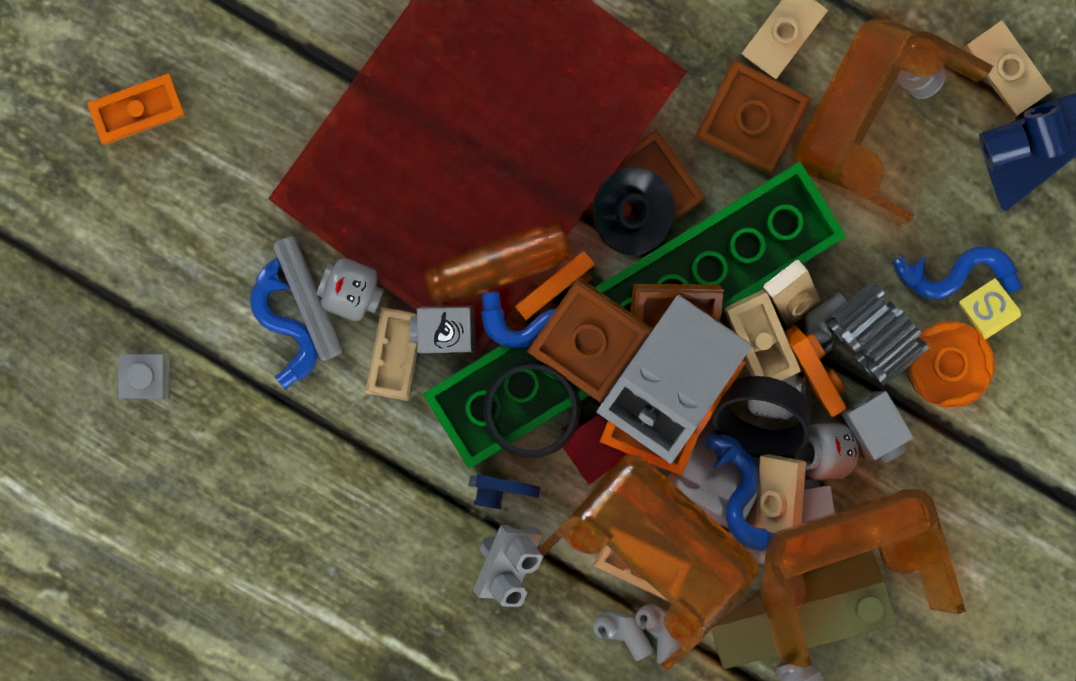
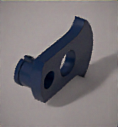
M470 475L468 486L478 488L474 505L500 510L502 509L503 493L539 498L540 493L539 486L482 475Z

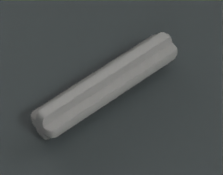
M289 236L277 241L274 244V250L319 358L324 361L339 356L343 352V348L328 312L321 306V297L316 296L318 288L297 238Z

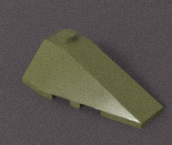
M865 536L822 549L812 556L811 559L792 572L787 573L762 593L751 598L711 626L722 668L727 669L859 636L897 625L885 582L868 539Z

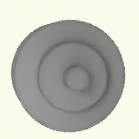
M926 50L911 52L901 61L897 69L898 83L911 96L917 99L929 98L936 94L943 86L946 78L943 64Z

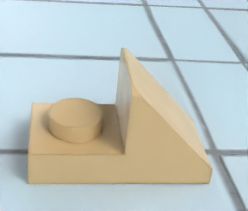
M760 290L723 308L733 332L752 344L751 349L744 357L745 365L752 376H765L782 381L801 372L766 291Z

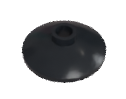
M628 167L614 172L602 183L593 203V222L599 237L609 248L626 255H640L656 248L668 235L674 220V199L669 186L657 173L646 168ZM627 202H629L631 204L632 211L631 214L625 218L623 216V208L624 205Z

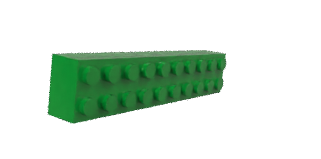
M799 161L595 288L630 312L633 284L720 285L724 290L722 314L724 313L723 308L763 289L764 284L795 260H799L803 264L847 236ZM499 346L423 393V396L468 469L503 449L493 440L486 428L483 416L484 397L492 380L503 369L522 361H540L527 352L530 346L519 349ZM525 369L511 374L498 386L493 396L491 414L498 433L511 444L571 407L572 403L566 387L557 377L543 370ZM574 385L580 401L589 396V394Z

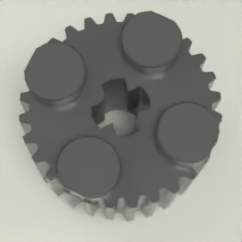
M872 281L832 316L833 319L826 325L842 344L846 343L856 353L853 355V358L869 376L873 375L883 386L888 381H893L930 347L924 340L919 338L922 333L902 309L899 310L892 302L889 301L887 303L883 298L886 293L879 285Z

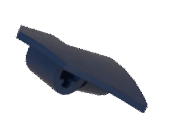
M1075 93L1030 108L1024 113V118L979 133L980 146L999 205L1004 211H1008L1076 157Z

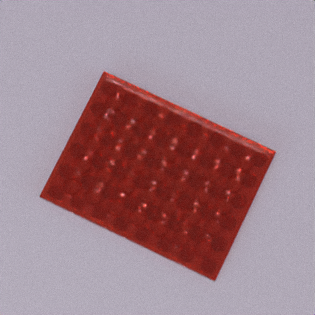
M411 0L268 199L346 258L376 270L378 282L417 310V308L422 306L475 305L476 349L472 352L478 356L491 340L482 322L481 312L484 311L482 294L500 292L501 309H504L506 320L594 201L602 183L617 170L688 72L592 0Z

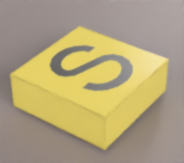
M996 278L959 301L960 308L984 340L1021 317L1020 309Z

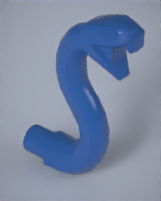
M989 246L974 247L965 251L958 257L947 278L939 282L929 281L924 276L926 259L924 255L917 264L908 265L904 262L905 256L898 257L892 262L896 276L907 288H912L919 295L930 299H943L955 294L963 286L971 269L979 263H986L993 269L997 281H1001L1008 295L1023 288L1016 274L1018 270L1011 258L1000 249Z
M278 258L266 264L258 274L256 283L251 291L250 307L254 317L263 327L275 333L292 336L298 341L300 349L296 357L286 363L287 367L275 376L278 383L286 390L296 381H302L310 374L316 365L318 353L306 325L298 320L276 315L269 308L268 297L271 292L291 289L288 284L282 283L278 278V269H282Z
M500 292L482 294L484 311L481 312L486 333L494 342L512 349L531 346L556 310L551 309L542 313L524 330L516 332L510 330L505 322L504 309H501Z
M710 434L706 439V449L711 447L717 455V461L713 467L717 468L732 462L738 466L742 474L741 484L729 498L726 507V521L730 532L742 546L749 549L780 551L783 545L782 534L768 532L765 528L753 527L743 517L744 507L756 494L759 485V471L754 459L734 438L725 434Z

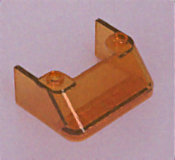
M884 19L869 20L857 31L796 145L793 154L794 164L800 161L811 180L902 227L911 222L914 214L875 194L883 179V164L875 153L860 146L900 70L903 69L917 77H929L937 73L943 65H946L979 82L990 73L993 65L935 34Z
M632 454L622 457L572 508L538 548L539 552L544 556L562 537L574 549L587 554L597 553L607 545L671 602L672 605L664 614V625L671 637L678 642L661 664L666 670H669L707 635L758 575V564L755 558L650 462L643 457Z
M903 489L783 529L770 538L766 547L761 596L781 662L803 668L813 665L797 613L806 596L802 573L876 548L879 549L884 565L893 572L909 573L919 569L931 610L953 614L966 612L934 501L929 494L918 489Z

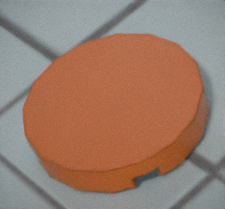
M959 321L938 322L922 330L919 338L924 340L930 348L907 368V376L914 390L927 402L941 407H961L979 399L986 391L985 389L992 380L995 371L994 353L987 339L984 340L978 330H975L972 326Z

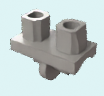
M501 525L496 537H486L483 539L480 552L486 558V561L473 589L478 598L496 599L501 606L519 607L523 604L527 595L522 585L525 574L537 570L543 558L537 549L543 534L537 527L521 530Z

